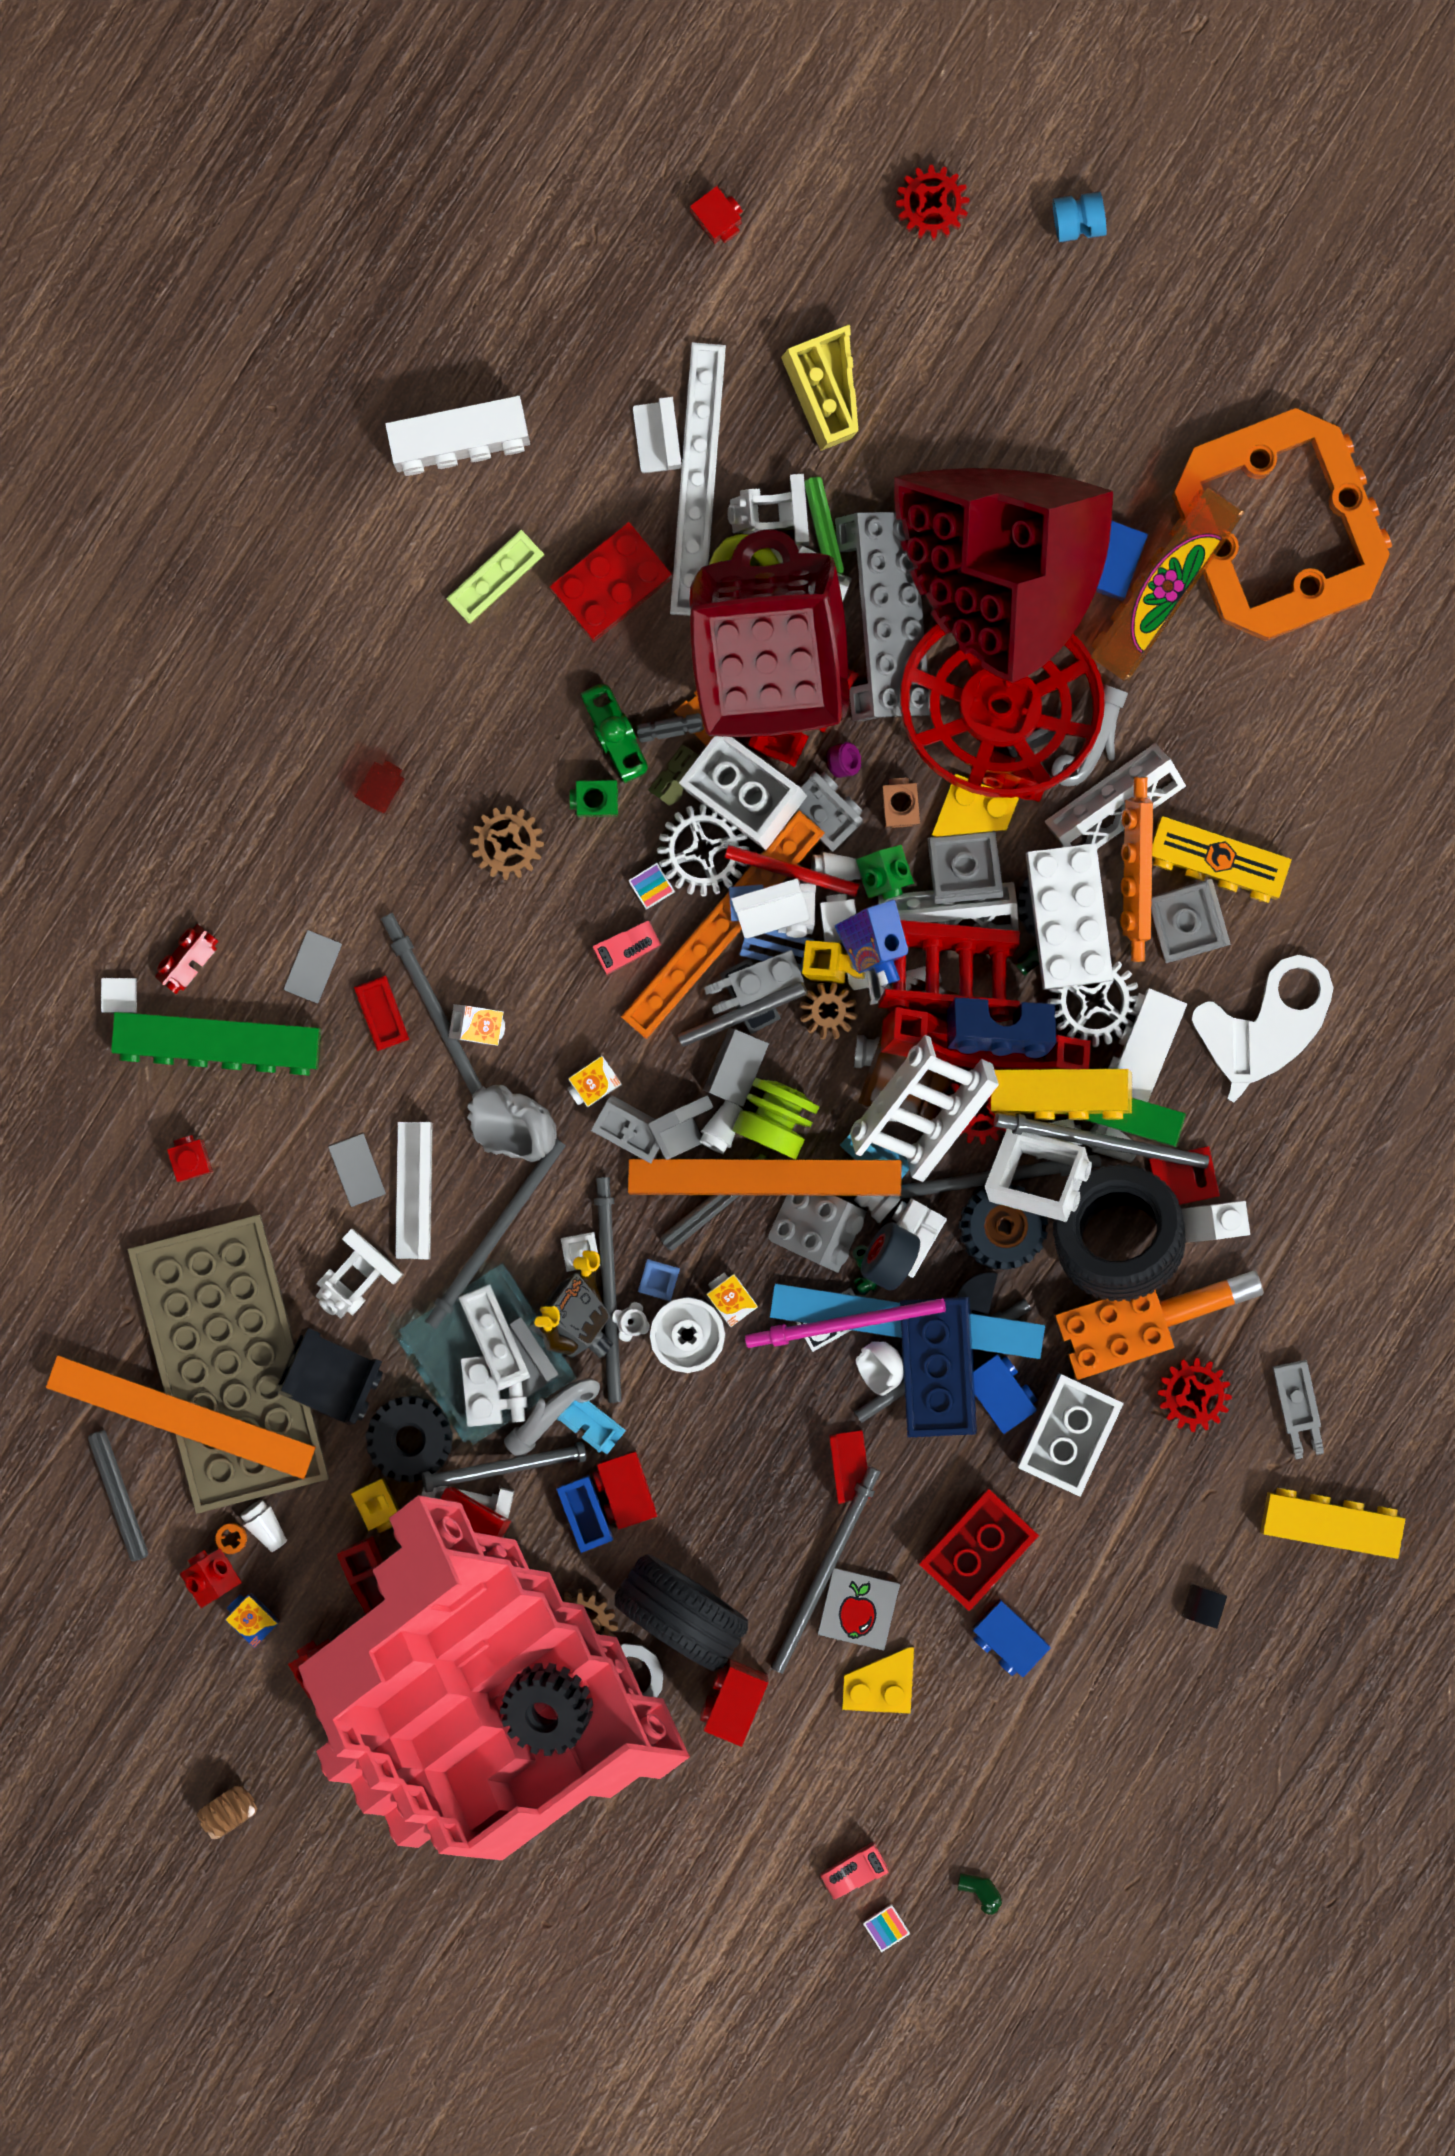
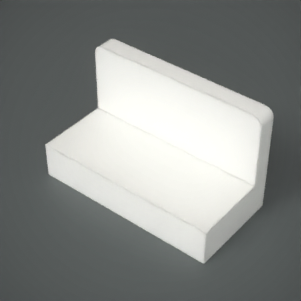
M673 397L659 398L658 403L635 405L633 407L641 472L652 473L682 469Z
M798 879L731 898L743 935L747 939L810 919Z

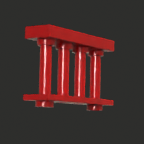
M901 920L907 947L922 948L926 951L925 992L906 991L905 955L894 961L900 980L892 983V989L884 990L878 1001V1008H888L890 1012L895 1007L922 1012L946 1014L947 1008L955 997L988 1000L989 1014L995 1022L1013 1019L1012 1015L1020 1005V1001L1006 1000V958L1012 956L1019 946L1020 931ZM942 950L956 951L959 954V995L939 994V952ZM975 953L989 954L992 957V998L973 997V954Z

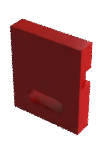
M1209 1146L1188 1150L1189 1152L1209 1156L1208 1167L1206 1169L1203 1168L1206 1184L1202 1188L1196 1184L1193 1166L1154 1158L1149 1159L1151 1172L1160 1177V1180L1166 1182L1176 1195L1179 1205L1220 1196Z

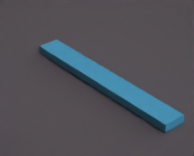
M775 1283L770 1318L812 1323L898 1307L900 1302ZM970 1313L972 1349L1041 1359L1046 1325ZM901 1320L849 1329L902 1338Z

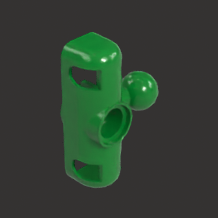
M602 683L581 692V698L595 725L593 726L594 732L605 754L609 753L622 782L626 784L644 775L648 770L647 761L636 741L635 733L625 713L622 712L611 688L607 684ZM606 693L611 703L603 707L595 706L593 703L594 699ZM636 754L641 764L634 768H626L623 764L624 760Z

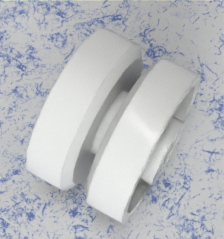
M691 1297L674 1299L663 1306L653 1319L650 1331L652 1350L660 1362L674 1371L684 1373L701 1371L712 1364L722 1351L725 1338L723 1321L715 1308L702 1299ZM690 1328L693 1330L694 1338L691 1341L682 1339L681 1332L683 1329Z

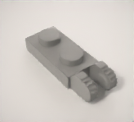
M790 950L729 974V978L704 987L706 995L715 994L722 991L723 988L733 986L737 997L716 1003L712 1010L714 1014H718L738 1005L743 1007L795 984L804 982L794 954Z
M1307 1360L1272 1366L1286 1433L1290 1436L1295 1460L1303 1458L1304 1453L1298 1432L1310 1429L1313 1451H1315L1316 1455L1324 1454L1319 1430L1321 1423Z

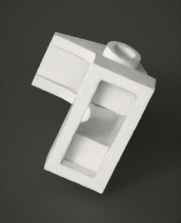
M804 474L790 475L791 492L761 495L760 489H746L740 491V496L730 499L728 520L732 525L733 533L751 534L760 530H794L795 544L808 546L809 533ZM778 504L779 522L759 523L758 505Z
M350 1229L342 1240L355 1251L336 1273L329 1269L317 1283L321 1288L316 1294V1297L320 1300V1306L331 1315L336 1314L340 1319L347 1312L352 1316L366 1301L361 1296L381 1274L392 1284H396L404 1275L354 1229ZM352 1265L367 1277L354 1293L340 1281Z

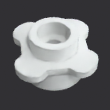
M633 1302L629 1308L622 1311L615 1310L612 1313L611 1319L617 1324L620 1340L628 1342L632 1336L646 1334L649 1331L650 1324L642 1312L643 1306L640 1303ZM629 1319L633 1320L632 1325L628 1324Z

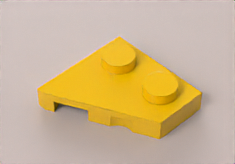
M958 774L954 775L968 782V778L960 776ZM951 784L932 836L941 837L1006 831L1019 798L988 797L971 793ZM981 784V786L988 787V788H992V787L986 786V785H984V784Z
M906 1647L897 1653L844 1674L842 1710L911 1714L914 1647Z

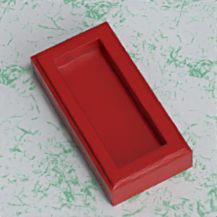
M387 976L354 987L377 1051L410 1040Z

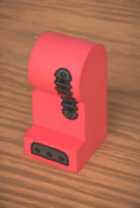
M646 921L626 932H621L594 945L593 950L606 975L658 948L661 946V943L650 921Z
M872 1842L820 1874V1877L834 1900L857 1887L860 1888L872 1880L889 1873V1870L875 1843Z

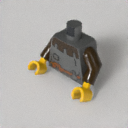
M584 1250L582 1253L583 1257H576L573 1261L574 1268L580 1270L578 1274L575 1273L558 1284L546 1303L540 1307V1311L528 1328L543 1338L548 1351L574 1357L589 1348L601 1358L613 1345L601 1332V1329L610 1318V1314L603 1305L596 1287L595 1271L599 1267L600 1256L595 1251Z

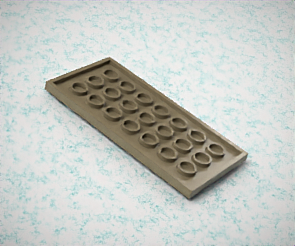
M261 1215L128 1249L164 1392L316 1446L306 1477L301 1479L175 1434L196 1514L328 1480L329 1475L311 1408L275 1392L295 1344Z

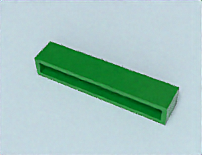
M114 1012L111 1053L120 1054L119 1061L140 1062V1056L154 1057V1064L174 1065L175 1058L187 1059V1066L208 1068V1061L222 1062L221 1069L242 1070V1064L256 1065V1072L276 1073L277 1066L289 1067V1074L310 1076V1069L318 1070L321 1029Z

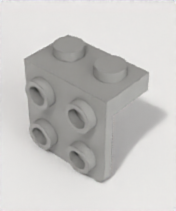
M814 771L809 776V780L801 787L807 797L794 814L796 815L800 810L822 829L825 834L820 838V841L833 852L862 824L863 819L859 816L862 813V809L849 796L843 800L835 792L838 789V785L825 772L819 776Z
M787 1195L769 1232L768 1238L771 1242L839 1273L841 1266L849 1257V1249L856 1234L863 1227L867 1211L836 1196Z

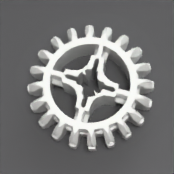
M705 804L700 805V815H694L692 806H688L686 809L689 818L684 820L679 812L675 813L674 816L680 824L676 827L672 823L666 822L665 827L672 834L671 836L666 834H660L659 836L661 841L668 843V847H659L657 852L662 855L668 854L669 857L659 862L660 867L671 865L673 869L666 873V878L669 880L677 874L680 877L675 884L677 889H680L685 881L690 883L687 893L690 895L694 893L695 885L701 886L700 893L702 897L707 896L706 886L710 885L713 886V891L716 895L720 894L718 883L723 881L727 888L732 887V882L728 879V876L732 874L735 878L740 879L742 874L735 869V866L737 864L746 867L747 864L730 860L727 867L717 875L713 863L716 853L727 848L728 845L749 851V847L739 846L738 842L744 841L748 837L743 833L736 836L734 831L738 829L733 825L729 826L726 819L718 818V814L712 810V815H707ZM700 823L714 824L720 827L728 837L715 840L708 839L704 835ZM690 826L694 838L692 846L683 852L675 854V844L679 835ZM697 834H700L702 841H706V846L708 843L712 846L720 844V846L714 847L713 850L709 851L708 861L710 867L707 866L705 859H701V855L699 857H696L695 854L686 856L698 849L699 840ZM697 861L702 864L707 878L693 877L687 874L679 864Z
M1118 961L1112 967L1114 980L1099 983L1095 988H1086L1083 985L1049 989L1050 992L1059 994L1058 999H1049L1048 1004L1059 1006V1010L1055 1011V1018L1062 1016L1064 1021L1059 1023L1056 1028L1060 1031L1068 1025L1071 1030L1067 1033L1066 1037L1073 1038L1076 1032L1081 1034L1079 1039L1087 1040V1036H1092V1046L1098 1047L1099 1036L1103 1035L1104 1041L1108 1045L1112 1043L1110 1032L1113 1031L1117 1037L1121 1038L1123 1031L1119 1026L1121 1024L1133 1026V1023L1126 1016L1127 1014L1132 1016L1138 1015L1137 1011L1129 1008L1130 1003H1135L1138 996H1130L1129 991L1138 988V984L1126 985L1124 980L1128 979L1132 973L1126 971L1120 976L1117 971L1121 968L1122 963ZM1113 981L1118 986L1122 997L1120 1012L1107 1000V992ZM1104 986L1100 993L1102 996L1100 1000L1103 1001L1102 1006L1109 1011L1103 1007L1095 1006L1084 1016L1088 1008L1086 1003L1089 1002L1085 1001L1086 996L1084 994L1093 995ZM1068 990L1074 993L1081 1002V1010L1075 1020L1070 1016L1066 1005ZM1094 1013H1101L1114 1020L1109 1026L1101 1029L1083 1027Z

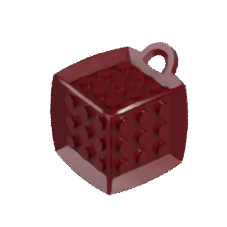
M760 530L751 533L736 546L731 560L716 562L702 567L695 575L690 586L689 601L693 670L705 732L709 736L753 737L797 733L838 725L848 710L849 685L845 616L834 558L826 554L799 553L795 542L788 535L776 530ZM763 548L775 549L782 556L783 563L768 566H750L753 554Z

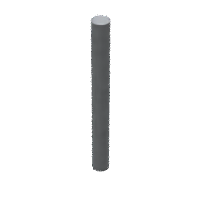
M800 982L678 1034L679 1041L683 1047L793 1001L807 995L806 987L803 982Z

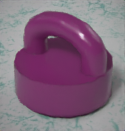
M845 742L828 749L826 756L827 765L835 777H849L859 772L861 755L854 744Z

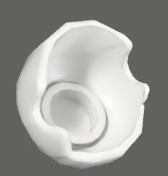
M874 1341L861 1349L862 1353L857 1356L856 1365L866 1385L874 1393L884 1396L901 1384L904 1377L903 1359L895 1348L886 1342Z

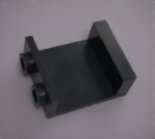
M310 1328L302 1329L275 1392L344 1424L353 1425L357 1420L362 1421L369 1407V1402L365 1401L370 1389L375 1390L381 1380L383 1371L379 1370L382 1361L378 1359L370 1360L319 1337L321 1333Z

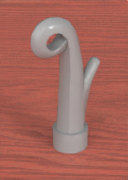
M1103 684L1104 717L1096 743L1082 765L1059 784L1068 787L1083 782L1093 771L1104 747L1106 748L1108 759L1110 761L1115 760L1116 722L1120 708H1123L1128 693ZM1071 755L1058 757L1053 763V776L1060 773L1064 765L1070 764L1075 757Z
M594 1379L578 1380L568 1385L547 1403H545L543 1398H540L527 1421L521 1427H515L505 1437L504 1443L507 1449L516 1457L526 1456L535 1447V1442L573 1401L584 1403L594 1399L600 1390L599 1383Z

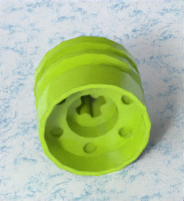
M755 1078L752 1086L764 1091V1097L761 1099L748 1093L746 1098L759 1108L756 1113L741 1110L731 1131L796 1160L805 1139L793 1131L795 1124L811 1127L813 1122L799 1115L802 1109L817 1114L819 1106L808 1099L805 1094L782 1083Z

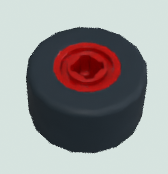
M887 1223L875 1235L864 1255L861 1264L863 1277L886 1290L896 1289L908 1276L918 1257L921 1243L919 1237L895 1223Z

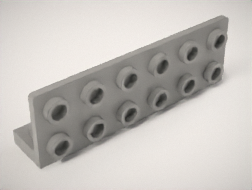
M896 512L854 513L835 518L839 551L852 552L857 550L868 684L851 687L849 690L852 722L867 721L881 717H902L900 710V687L905 666L913 649L924 636L921 595L910 571L914 570L912 561L908 558L907 552L903 551L900 542L905 540L902 520H896ZM925 654L917 669L928 673ZM912 682L910 689L911 716L930 715L929 689Z

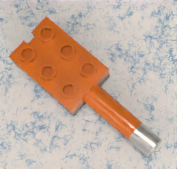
M1251 1271L1159 1301L1156 1290H1154L1155 1292L1152 1294H1147L1145 1297L1140 1296L1136 1300L1131 1299V1301L1122 1300L1117 1302V1300L1098 1299L1053 1314L1062 1341L1069 1340L1072 1351L1066 1354L1074 1378L1080 1380L1175 1348L1168 1327L1262 1296L1264 1292L1257 1272Z

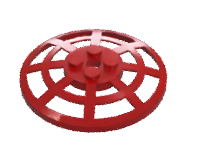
M938 624L928 631L913 649L905 666L900 687V710L903 725L912 746L921 759L936 774L951 784L971 793L988 797L1014 798L1028 796L1050 789L1067 779L1082 765L1091 753L1099 736L1104 717V689L1101 675L1093 657L1082 641L1074 634L1064 645L1073 653L1078 661L1060 671L1049 660L1041 668L1050 677L1037 684L1029 676L1013 683L1000 678L982 668V662L971 653L964 654L961 650L957 651L943 664L936 677L917 669L921 659L930 647L946 635ZM967 660L974 675L967 681L964 688L945 682L953 669L961 662ZM1083 674L1088 679L1093 699L1091 725L1071 722L1072 700L1067 683ZM912 682L931 690L929 710L934 728L918 734L913 726L910 712V689ZM1056 689L1061 702L1060 719L1041 714V697ZM940 695L960 702V719L945 725L943 724L940 713ZM998 699L1004 700L1009 704L1010 710L1006 713H998L992 708L991 703ZM1036 727L1056 732L1048 745L1037 754H1034L1026 741ZM968 731L974 738L981 741L977 756L974 757L961 749L951 737ZM1066 735L1086 738L1082 749L1073 761L1060 773L1050 777L1041 765V762L1045 761L1057 750ZM942 741L944 746L955 757L973 767L968 782L954 776L941 767L928 754L924 746ZM1013 745L1021 758V761L1012 763L989 762L994 746L1007 747ZM1028 769L1038 783L1030 787L1018 789H992L981 786L986 771L992 773H1012Z

